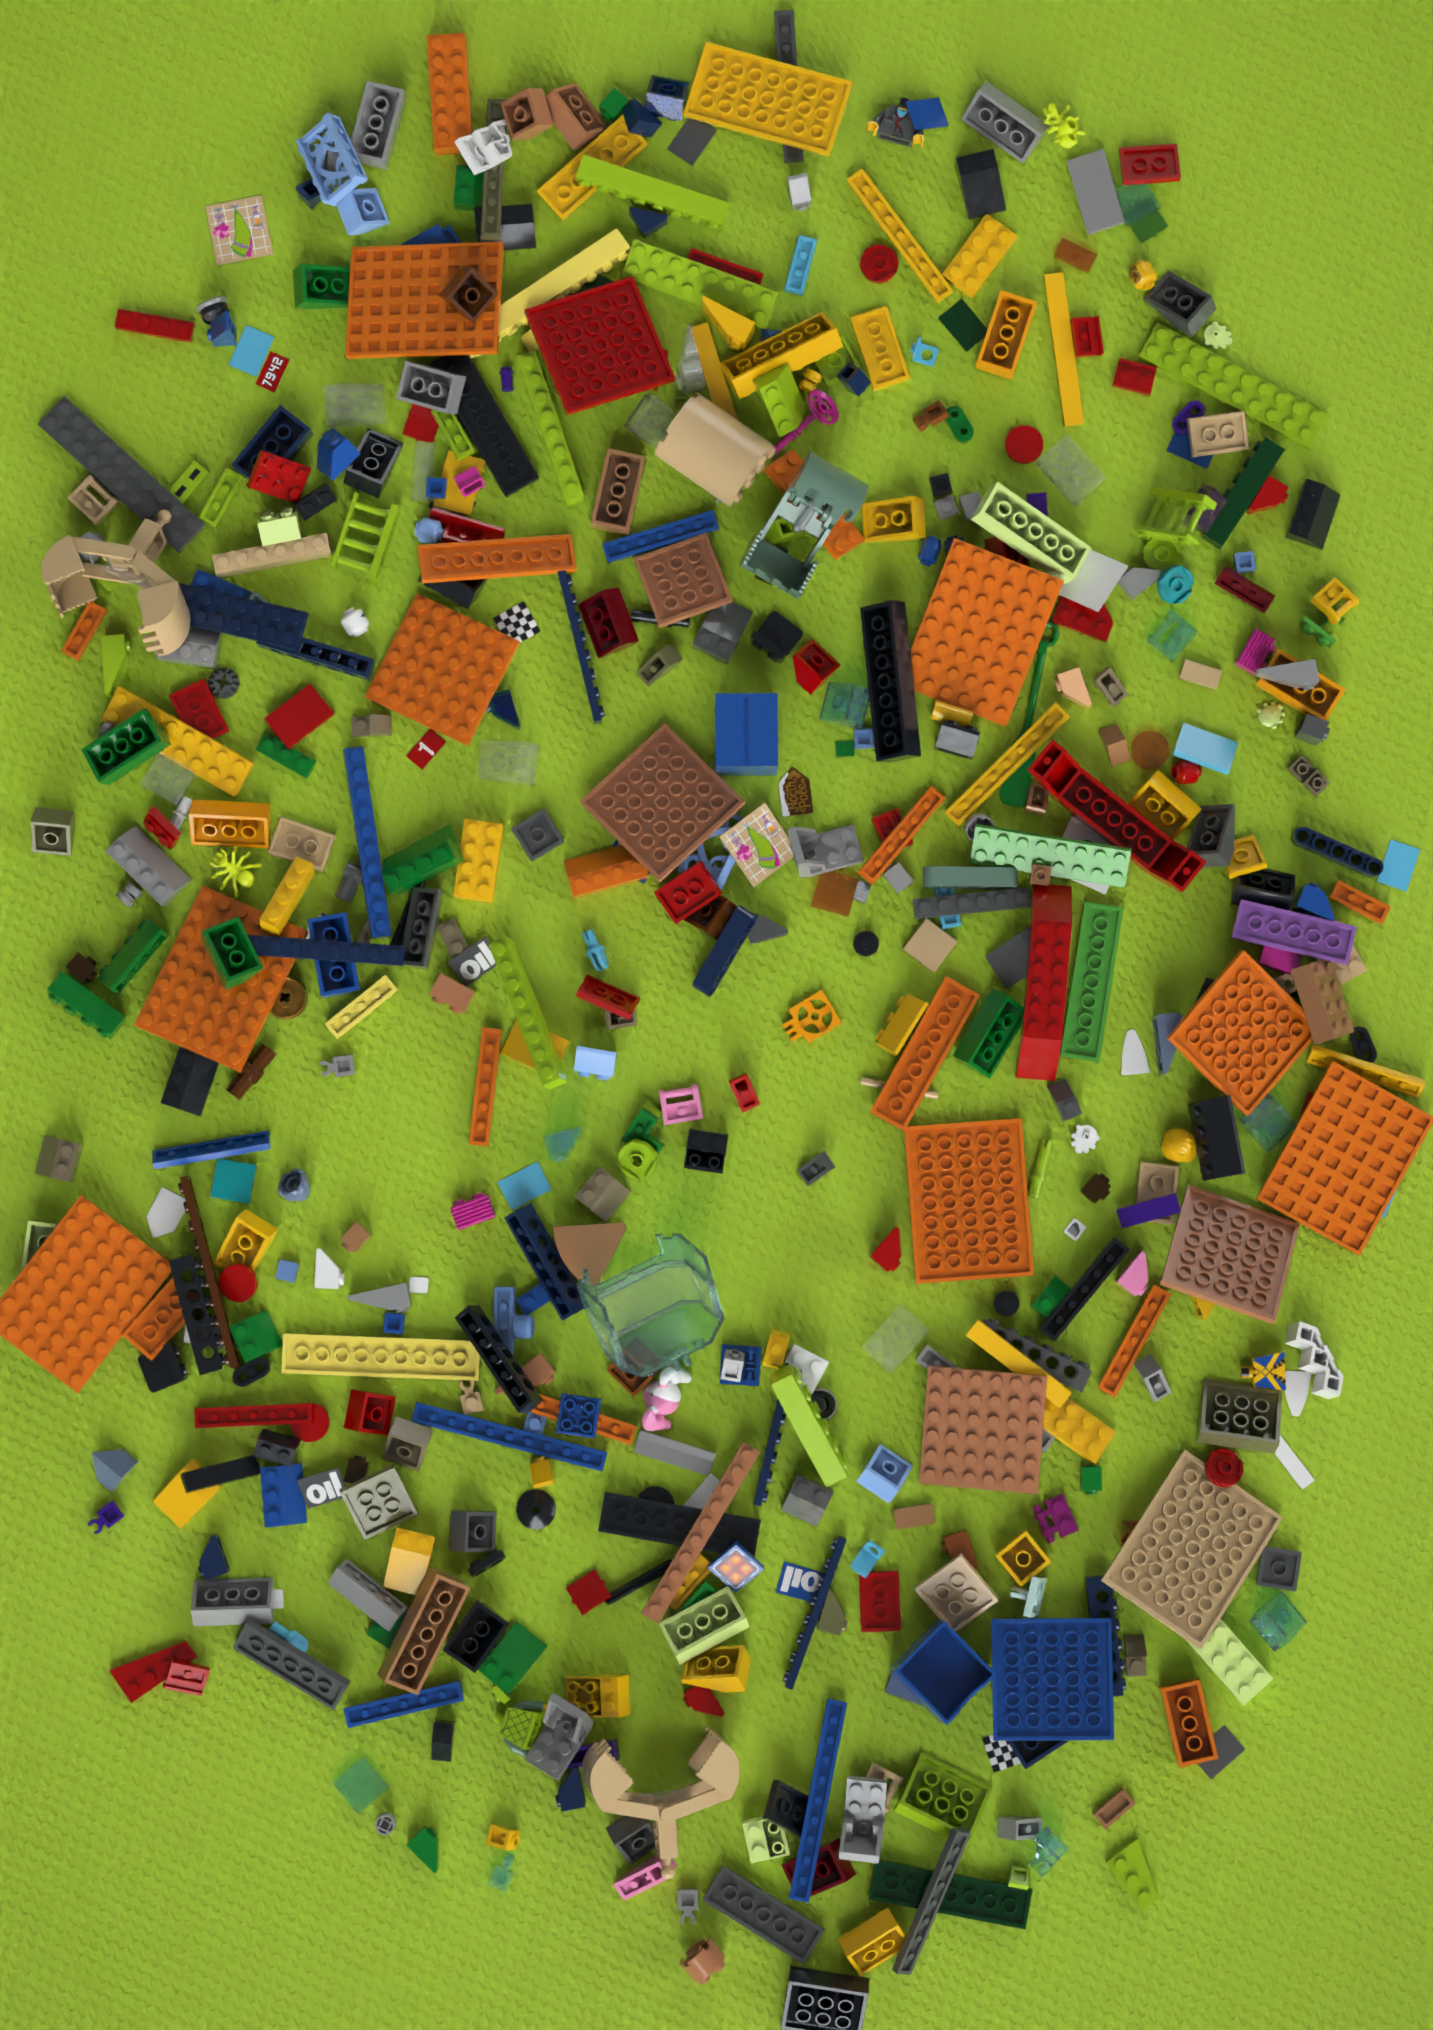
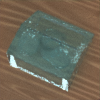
M829 682L819 719L846 727L862 728L870 700L869 689L857 684Z
M1270 1094L1264 1097L1248 1117L1243 1115L1239 1119L1249 1134L1266 1152H1269L1296 1126L1282 1104Z
M579 1126L543 1136L549 1159L554 1160L555 1163L566 1161V1156L571 1155L584 1132L583 1127Z
M1282 1591L1258 1609L1249 1619L1250 1623L1273 1651L1288 1644L1307 1622Z

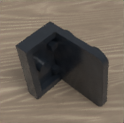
M772 611L758 631H754L750 636V641L756 649L765 651L769 659L782 664L803 636V631L777 611Z
M174 1342L164 1345V1348L152 1361L144 1354L138 1357L139 1365L148 1388L152 1393L188 1379V1369L185 1363L182 1364L179 1357L181 1356L180 1349Z

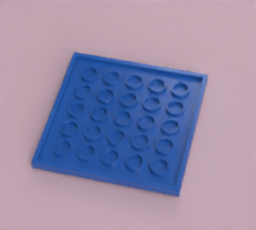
M1111 1618L991 1619L992 1670L997 1674L992 1679L993 1741L1114 1740Z

